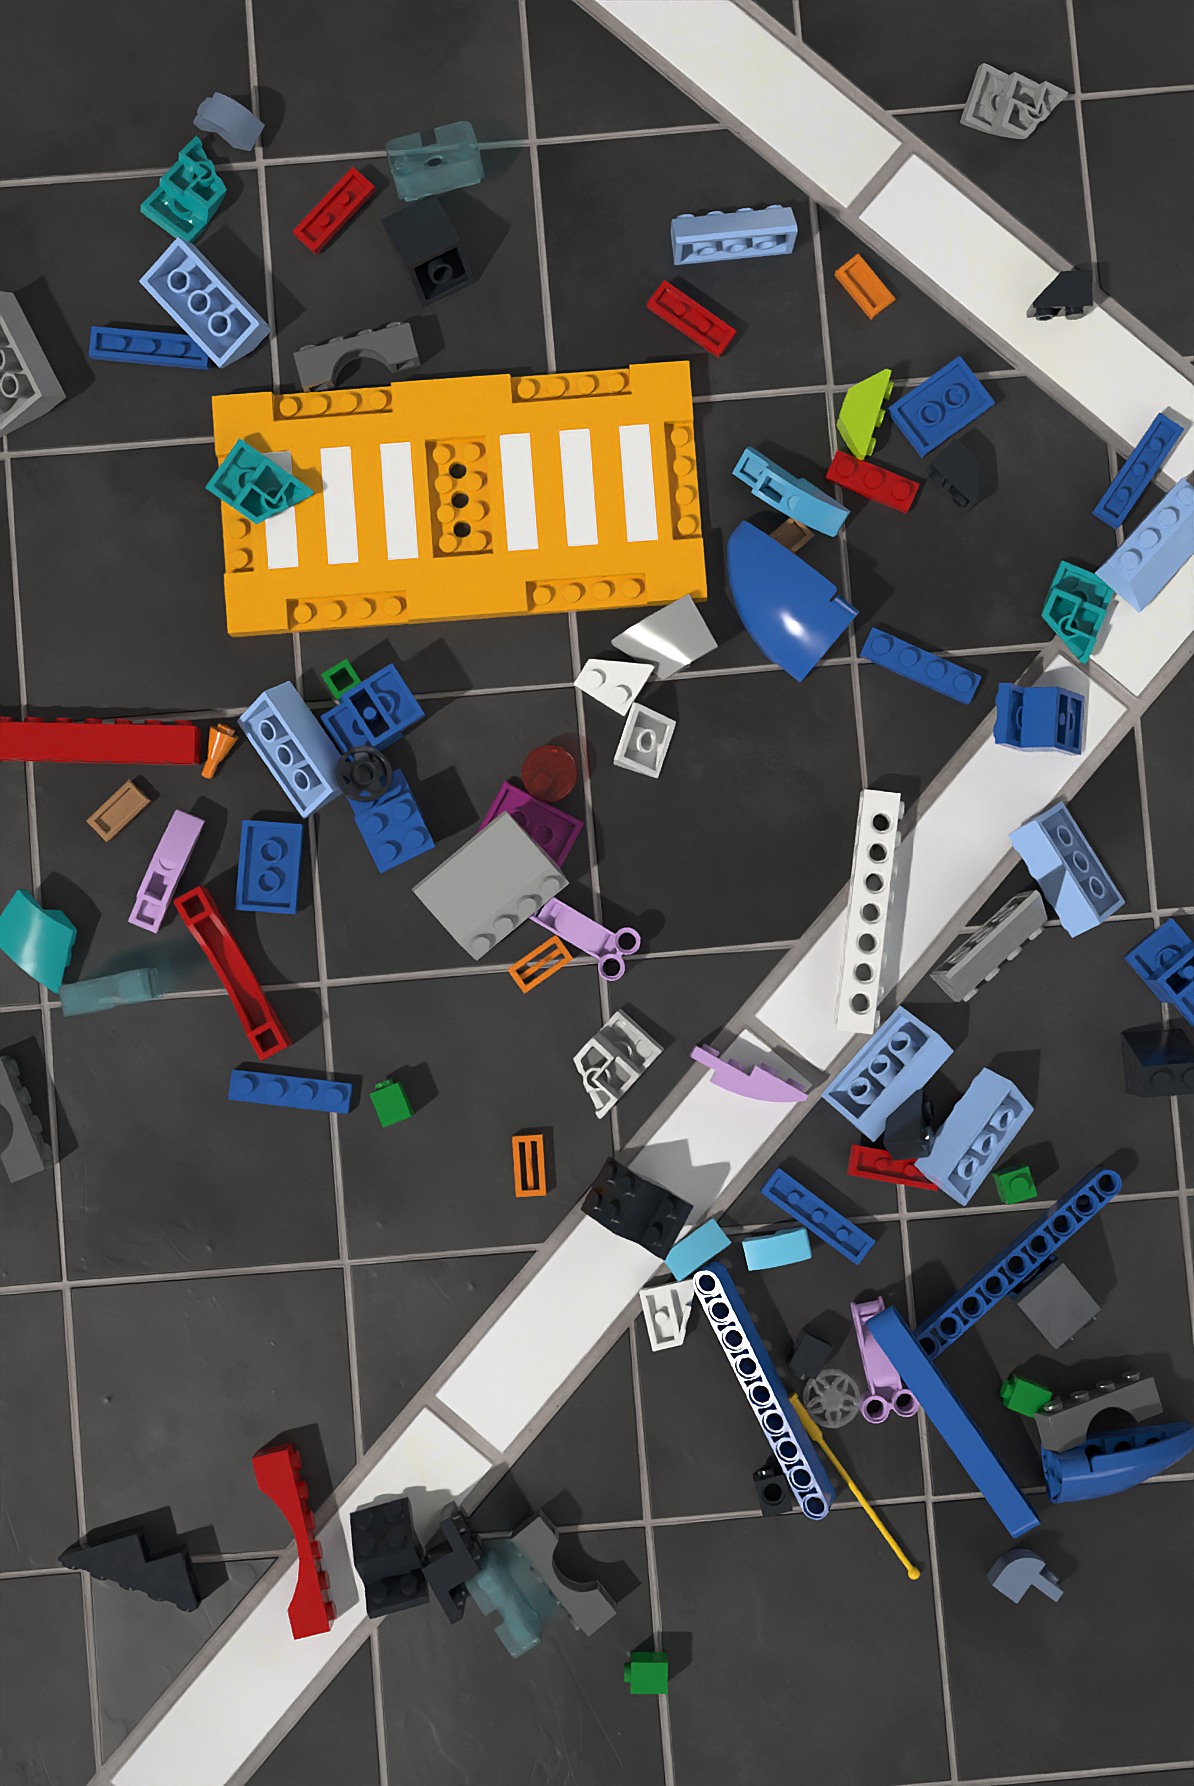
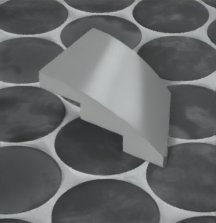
M983 63L978 67L960 123L993 135L1025 139L1067 97L1068 92L1047 81L1038 84L1016 72L1008 75Z
M689 594L655 612L611 640L614 647L622 650L637 663L655 666L652 673L663 681L690 667L691 662L718 648Z
M621 1009L610 1018L603 1028L573 1058L578 1072L583 1076V1084L587 1093L589 1092L596 1107L595 1113L599 1119L612 1108L664 1050L658 1042Z

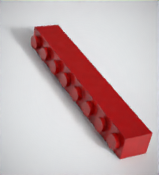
M0 717V761L200 765L201 729L192 726V721L176 720L174 725H163V721L144 720V725H133V720L115 719L114 724H103L101 719L88 718L84 719V724L73 723V719L54 718V723H43L42 718L25 717L24 722H13L11 717Z

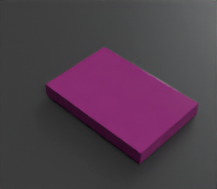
M504 781L477 833L506 810L561 868L584 823Z

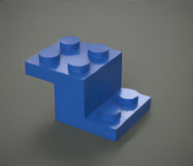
M391 663L342 694L341 697L344 702L323 714L320 718L344 754L347 750L356 746H369L382 751L404 737L401 731L426 715ZM354 753L346 758L348 762H353Z
M999 683L998 693L995 698L997 718L993 728L995 744L1022 752H1060L1070 756L1081 755L1085 696L1058 686L1024 688L1012 683Z
M400 768L392 772L391 785L388 791L379 799L372 802H358L348 798L356 815L354 818L381 874L436 848L425 825L426 821ZM386 775L379 778L382 787L385 784ZM365 791L360 794L362 796H370Z
M1168 918L1124 955L1123 958L1162 1003H1173L1191 1026L1194 1027V941L1189 939L1172 918Z

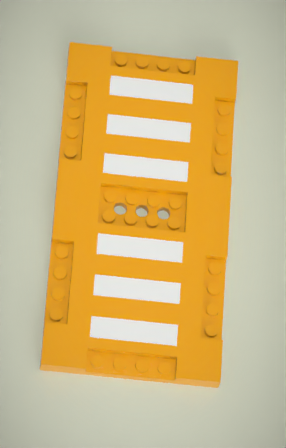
M689 360L629 365V369L523 377H510V374L393 382L389 387L282 395H273L272 392L212 396L215 452L219 467L240 438L314 491L312 496L258 524H255L221 500L226 568L224 585L227 629L231 637L669 605L687 594L690 595L694 603L707 601ZM456 464H461L467 469L465 476L460 479L453 478L450 475V469ZM456 494H465L469 498L468 504L463 508L453 506V497ZM467 523L471 527L470 534L464 538L456 536L454 534L456 525Z

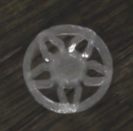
M836 1369L820 1371L817 1379L810 1378L805 1386L803 1393L805 1409L810 1418L823 1427L839 1428L853 1420L860 1408L861 1397L859 1388L855 1381L845 1372ZM830 1375L838 1376L834 1381H832V1385H829V1382L824 1380L822 1377ZM845 1379L843 1388L839 1389L837 1385ZM816 1381L820 1382L826 1387H824L822 1390H819ZM849 1383L853 1387L855 1398L849 1394H844ZM813 1386L819 1397H814L809 1402V1392ZM844 1400H849L854 1405L845 1406ZM817 1402H820L822 1405L820 1408L810 1409ZM840 1408L845 1411H851L845 1418L841 1419L842 1413ZM826 1409L825 1415L828 1421L818 1418L815 1414L823 1413ZM831 1412H837L836 1421H832Z

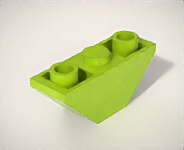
M885 369L850 387L844 398L836 426L851 454L857 459L864 460L866 455L871 456L876 438L871 436L874 427L880 428L885 410L880 409L883 398L889 399L894 382L889 381L892 370Z

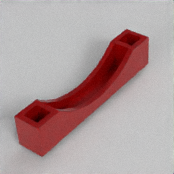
M198 886L173 900L187 928L195 937L220 977L238 1013L245 1033L260 1061L267 1060L292 1046L293 1043L207 887Z
M292 1442L256 1451L251 1459L258 1489L270 1497L281 1509L292 1528L297 1543L299 1556L298 1581L294 1596L287 1609L294 1640L329 1632L333 1626L334 1619H337V1609L334 1600H329L327 1589H330V1580L327 1570L322 1571L320 1559L323 1558V1551L320 1541H315L313 1529L316 1528V1521L313 1511H308L306 1499L309 1498L307 1483L305 1480L301 1481L298 1470L302 1467L299 1451H294Z

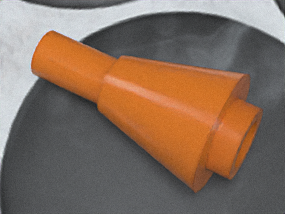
M218 723L217 727L210 726L208 758L201 773L202 776L213 779L219 762L223 760L239 737L234 735L235 729L221 723Z

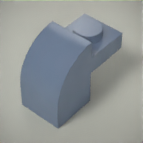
M217 92L214 93L212 98L207 97L200 104L197 110L198 114L193 121L200 130L218 133L233 148L251 151L265 126L244 106Z
M1014 1549L1006 1552L996 1561L986 1575L992 1586L1015 1603L1020 1601L1031 1584L1055 1602L1064 1593L1057 1584L1059 1578L1044 1567L1046 1563L1039 1554L1029 1549Z

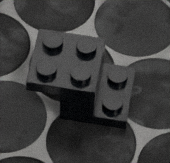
M608 1156L580 1210L613 1234L637 1243L656 1257L666 1260L694 1205L657 1181L634 1172L618 1160Z
M405 1497L349 1513L354 1567L364 1584L366 1611L369 1618L374 1619L430 1603L428 1581L421 1570L425 1558L424 1549L414 1530L412 1506L409 1498Z
M455 1501L443 1507L439 1520V1525L447 1540L426 1551L421 1568L451 1625L463 1619L467 1600L466 1596H468L463 1582L480 1573L484 1555L483 1551L485 1550L480 1536L477 1533L473 1535L468 1526L470 1519L467 1512L462 1506L458 1508Z

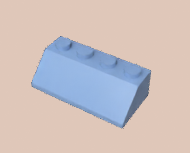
M772 205L765 210L753 211L751 208H743L737 210L736 213L724 214L721 211H713L706 216L694 217L692 214L680 215L677 219H672L671 222L674 265L792 253L798 231L791 207L783 208L781 205Z
M180 237L170 245L139 280L219 368H224L252 352L272 330L192 243Z
M1181 478L1167 491L1095 572L1099 578L1139 613L1194 553V487L1184 478Z
M290 681L264 691L237 720V723L298 812L305 819L343 793L337 783L335 773L336 765L341 755ZM343 777L346 785H348V780Z
M1062 801L1021 825L1008 835L1012 840L1014 849L1020 853L1028 866L1029 873L1040 885L1046 900L1053 906L1062 926L1068 930L1072 938L1101 924L1125 904L1122 896Z
M899 1006L824 1090L821 1096L874 1142L885 1130L886 1118L916 1090H920L954 1051L939 1034Z
M984 1067L980 1074L973 1079L970 1088L962 1099L955 1104L952 1113L944 1124L937 1129L933 1144L929 1146V1157L918 1158L914 1165L927 1179L965 1206L1034 1109L1012 1081Z

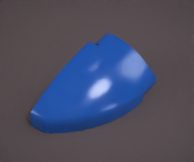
M743 520L730 535L727 542V568L731 592L740 618L763 654L773 664H778L800 683L859 611L839 594L830 602L829 600L837 591V587L787 548L747 521Z
M1179 1422L1086 1433V1443L1061 1453L1044 1449L1041 1442L1043 1472L1048 1498L1052 1503L1089 1500L1122 1492L1136 1486L1172 1466L1193 1450L1194 1427L1189 1422ZM1149 1438L1156 1439V1443H1152L1145 1446V1443ZM1125 1441V1449L1114 1452L1115 1445L1118 1442ZM1089 1445H1095L1094 1454L1086 1457L1085 1448Z

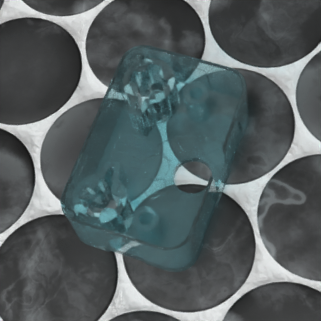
M459 121L434 128L437 143L424 147L420 132L395 138L386 143L385 149L400 200L405 199L406 202L481 182L480 179L484 178L485 174L480 150L471 123ZM433 158L443 160L437 166L427 165V162Z
M158 968L138 969L58 987L64 1017L80 1016L113 1009L117 1005L127 1003L132 1005L163 998Z
M492 1550L483 1556L480 1573L464 1582L485 1616L495 1609L498 1610L505 1622L494 1630L511 1656L517 1659L542 1642L543 1625L498 1554Z

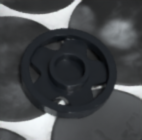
M369 746L353 747L340 757L336 765L337 783L345 796L351 800L358 802L375 801L382 797L391 785V766L387 758L375 748ZM354 753L353 762H344L349 755ZM368 753L376 757L379 761L372 762L369 758ZM386 775L385 784L382 787L379 778ZM343 777L348 780V785H346ZM365 791L370 796H362L360 794Z

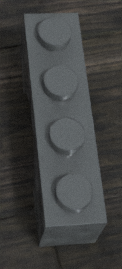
M393 322L388 324L386 329L378 331L373 329L363 330L357 336L348 339L345 337L333 338L328 342L329 344L321 346L306 345L300 348V351L293 353L301 385L305 393L335 389L337 377L342 368L358 358L376 359L385 364L392 373L421 366L409 322L405 324L403 322Z
M9 1055L0 1056V1104L6 1108L12 1118L13 1135L8 1147L0 1154L10 1182L14 1183L53 1167L51 1160L54 1157L50 1146L47 1143L44 1144L40 1134L42 1132L41 1122L36 1115L32 1114L30 1109L31 1097L25 1087L21 1086L19 1081V1067L14 1059H11Z
M1129 1371L1121 1375L1122 1379L1117 1381L1108 1380L1097 1383L1095 1385L1096 1389L1091 1391L1081 1390L1073 1392L1069 1395L1070 1399L1065 1401L1055 1400L1045 1403L1043 1405L1044 1409L1033 1412L1043 1448L1061 1453L1086 1443V1433L1090 1421L1099 1411L1108 1407H1112L1121 1418L1140 1422L1163 1413L1153 1376L1140 1374L1139 1371Z
M541 1508L512 1531L511 1548L520 1559L526 1558L532 1566L530 1571L539 1583L544 1581L551 1590L549 1595L558 1607L563 1605L569 1612L568 1618L577 1631L583 1630L589 1637L617 1614V1603L598 1580L584 1583L575 1582L565 1577L558 1570L554 1562L553 1552L559 1541V1531Z

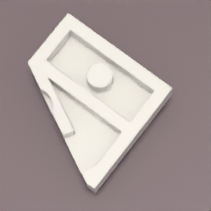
M589 659L573 685L625 716L655 666L652 664Z
M694 1277L683 1279L680 1282L674 1281L639 1289L653 1351L683 1344L695 1291L693 1285Z

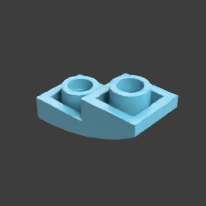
M711 1219L674 1246L666 1260L663 1261L678 1282H680L728 1247L731 1242L716 1221Z
M806 1227L777 1230L774 1235L745 1238L742 1242L749 1271L782 1266L812 1257Z

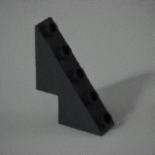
M144 1525L68 1548L58 1557V1560L62 1562L61 1564L68 1569L85 1570L90 1572V1575L95 1579L112 1580L119 1583V1586L125 1590L142 1591L147 1593V1596L152 1600L159 1602L169 1601L185 1612L197 1610L203 1601L188 1545L184 1544L152 1554Z

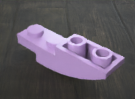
M176 809L136 896L138 898L128 922L154 933L159 931L205 820Z
M703 1044L702 1048L695 1045L689 1055L715 1070L709 1080L711 1083L738 1095L770 1102L806 1101L808 1095L802 1092L805 1086L791 1078H788L787 1082L776 1077L778 1071L764 1063L761 1064L760 1068L753 1064L748 1074H745V1066L731 1058L728 1063L717 1058L720 1052L706 1044Z

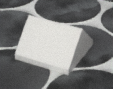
M633 702L614 758V765L658 778L676 721Z

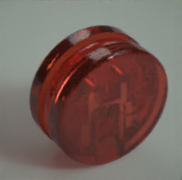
M553 745L541 746L534 749L525 758L521 771L522 781L529 794L544 802H557L566 798L573 791L577 782V767L574 759L566 750Z

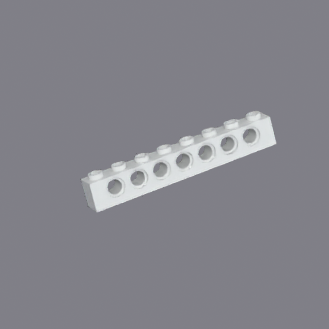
M867 789L860 793L833 1025L834 1030L873 1035L874 1028L878 1029L880 1011L876 1010L877 998H882L884 982L879 980L880 969H885L887 962V951H883L884 939L889 938L891 922L886 921L887 909H892L894 902V891H890L891 879L896 878L898 866L897 861H893L894 849H899L901 841V831H897L898 819L902 820L904 814V802L900 801V793ZM876 815H881L887 820V828L884 831H879L873 826V818ZM872 845L882 847L884 856L881 861H875L871 858L869 850ZM870 874H874L880 879V887L877 891L870 890L866 885V878ZM866 904L873 905L877 910V916L873 921H868L863 917L862 910ZM863 934H868L873 938L874 944L869 951H864L859 946V939ZM862 963L866 964L870 969V976L865 981L859 980L855 974L857 966ZM859 993L864 995L867 1000L866 1007L861 1011L855 1010L852 1006L853 997Z

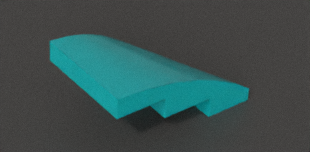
M195 136L179 152L178 161L160 178L159 187L141 204V212L174 238L180 237L190 243L197 239L210 222L227 192L221 178L215 173L212 161L207 158L200 138Z
M240 438L205 487L255 524L312 496L314 493L313 490L287 473Z
M1060 561L1045 599L1041 617L1081 663L1087 664L1098 639L1096 636L1107 614L1106 609L1114 590L1096 574L1065 561Z
M18 889L0 916V948L20 968L56 994L63 993L65 985H62L61 982L65 967L70 966L71 948L75 943L77 929L61 910H43L27 889Z

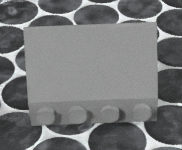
M0 291L1 438L48 413L66 398L14 294Z
M505 810L413 887L412 890L453 938L477 961L567 886L569 882L559 866Z
M1037 890L1015 894L930 974L931 978L953 1001L960 1002L963 999L966 1002L972 998L978 991L976 986L983 979L989 981L1000 971L998 965L1006 958L1008 961L1012 960L1021 952L1022 948L1020 945L1027 938L1033 940L1044 930L1042 924L1048 918L1041 894Z

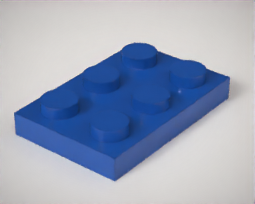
M958 356L887 409V413L920 457L923 458L992 408L995 401L961 356Z
M242 820L235 910L297 915L304 834L303 824Z

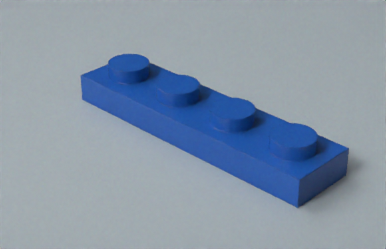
M96 326L91 328L89 357L91 359L202 370L210 369L211 358L189 335Z
M1159 412L1091 514L1115 530L1119 528L1184 428Z
M874 627L870 630L859 654L864 659L966 705L970 704L982 677Z
M232 1069L228 1100L349 1114L353 1083Z
M779 1167L774 1170L760 1189L763 1195L857 1266L876 1242Z

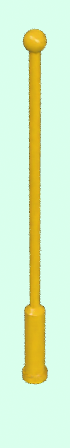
M796 1392L791 1393L789 1401L792 1403L806 1432L813 1441L819 1443L908 1569V1576L913 1580L918 1579L920 1576L919 1569L913 1567L827 1446L822 1438L823 1433L799 1401Z

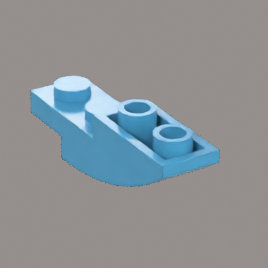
M751 446L745 449L732 473L753 488L751 493L791 518L832 537L837 535L851 512L804 478L798 480Z

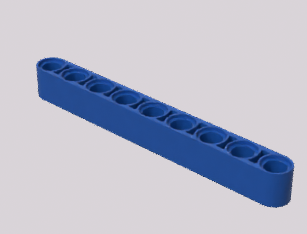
M1096 1167L1091 1170L913 1330L912 1333L918 1341L926 1337L931 1339V1346L926 1350L930 1359L933 1360L1114 1198L1122 1187L1119 1174L1104 1167ZM1108 1174L1110 1184L1106 1189L1101 1190L1098 1184L1101 1176ZM1081 1195H1086L1088 1198L1087 1206L1078 1210L1076 1207L1077 1198ZM1059 1215H1064L1066 1221L1064 1227L1060 1230H1055L1053 1226L1054 1219ZM1041 1235L1043 1245L1038 1250H1032L1031 1240L1035 1236ZM1019 1256L1021 1259L1020 1266L1015 1270H1009L1008 1262L1010 1258ZM991 1276H997L998 1286L993 1290H986L985 1284L987 1279ZM968 1297H975V1307L968 1311L964 1310V1300ZM946 1317H952L954 1321L952 1328L947 1331L941 1330V1321Z
M708 1262L695 1275L693 1279L694 1289L803 1512L810 1519L820 1520L827 1515L836 1497L835 1490L799 1416L789 1401V1396L727 1269L720 1262ZM706 1274L711 1275L715 1279L716 1284L709 1282ZM719 1302L725 1303L729 1311L723 1310ZM733 1330L739 1331L743 1339L736 1337ZM746 1357L754 1360L756 1366L749 1364ZM759 1385L765 1386L770 1394L763 1392ZM773 1413L779 1414L783 1421L777 1420ZM786 1441L794 1443L797 1449L790 1447ZM800 1469L806 1470L810 1476L804 1475ZM814 1497L820 1498L824 1504L818 1503Z
M890 1305L866 1320V1325L876 1342L1011 1536L1016 1539L1041 1524L1037 1512L896 1308Z

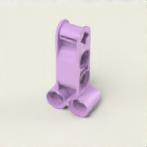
M554 897L546 902L538 917L536 915L541 907L528 917L600 960L598 971L604 979L609 981H615L624 974L625 964L621 958L622 955H631L640 946V936L634 929L622 928L614 934ZM624 933H630L636 939L635 946L630 950H624L618 944L619 937ZM608 959H615L620 964V971L615 976H608L603 971V964Z
M879 1296L875 1301L856 1305L854 1302H851L854 1324L869 1390L860 1395L858 1400V1407L861 1413L872 1423L883 1422L888 1417L889 1410L891 1409L903 1417L914 1415L919 1408V1402L908 1386L901 1383L899 1373L866 1325V1320L885 1309L882 1297ZM903 1393L910 1394L911 1399L906 1406L900 1407L896 1405L899 1395ZM879 1400L881 1401V1407L877 1412L869 1413L866 1411L867 1404L870 1401Z

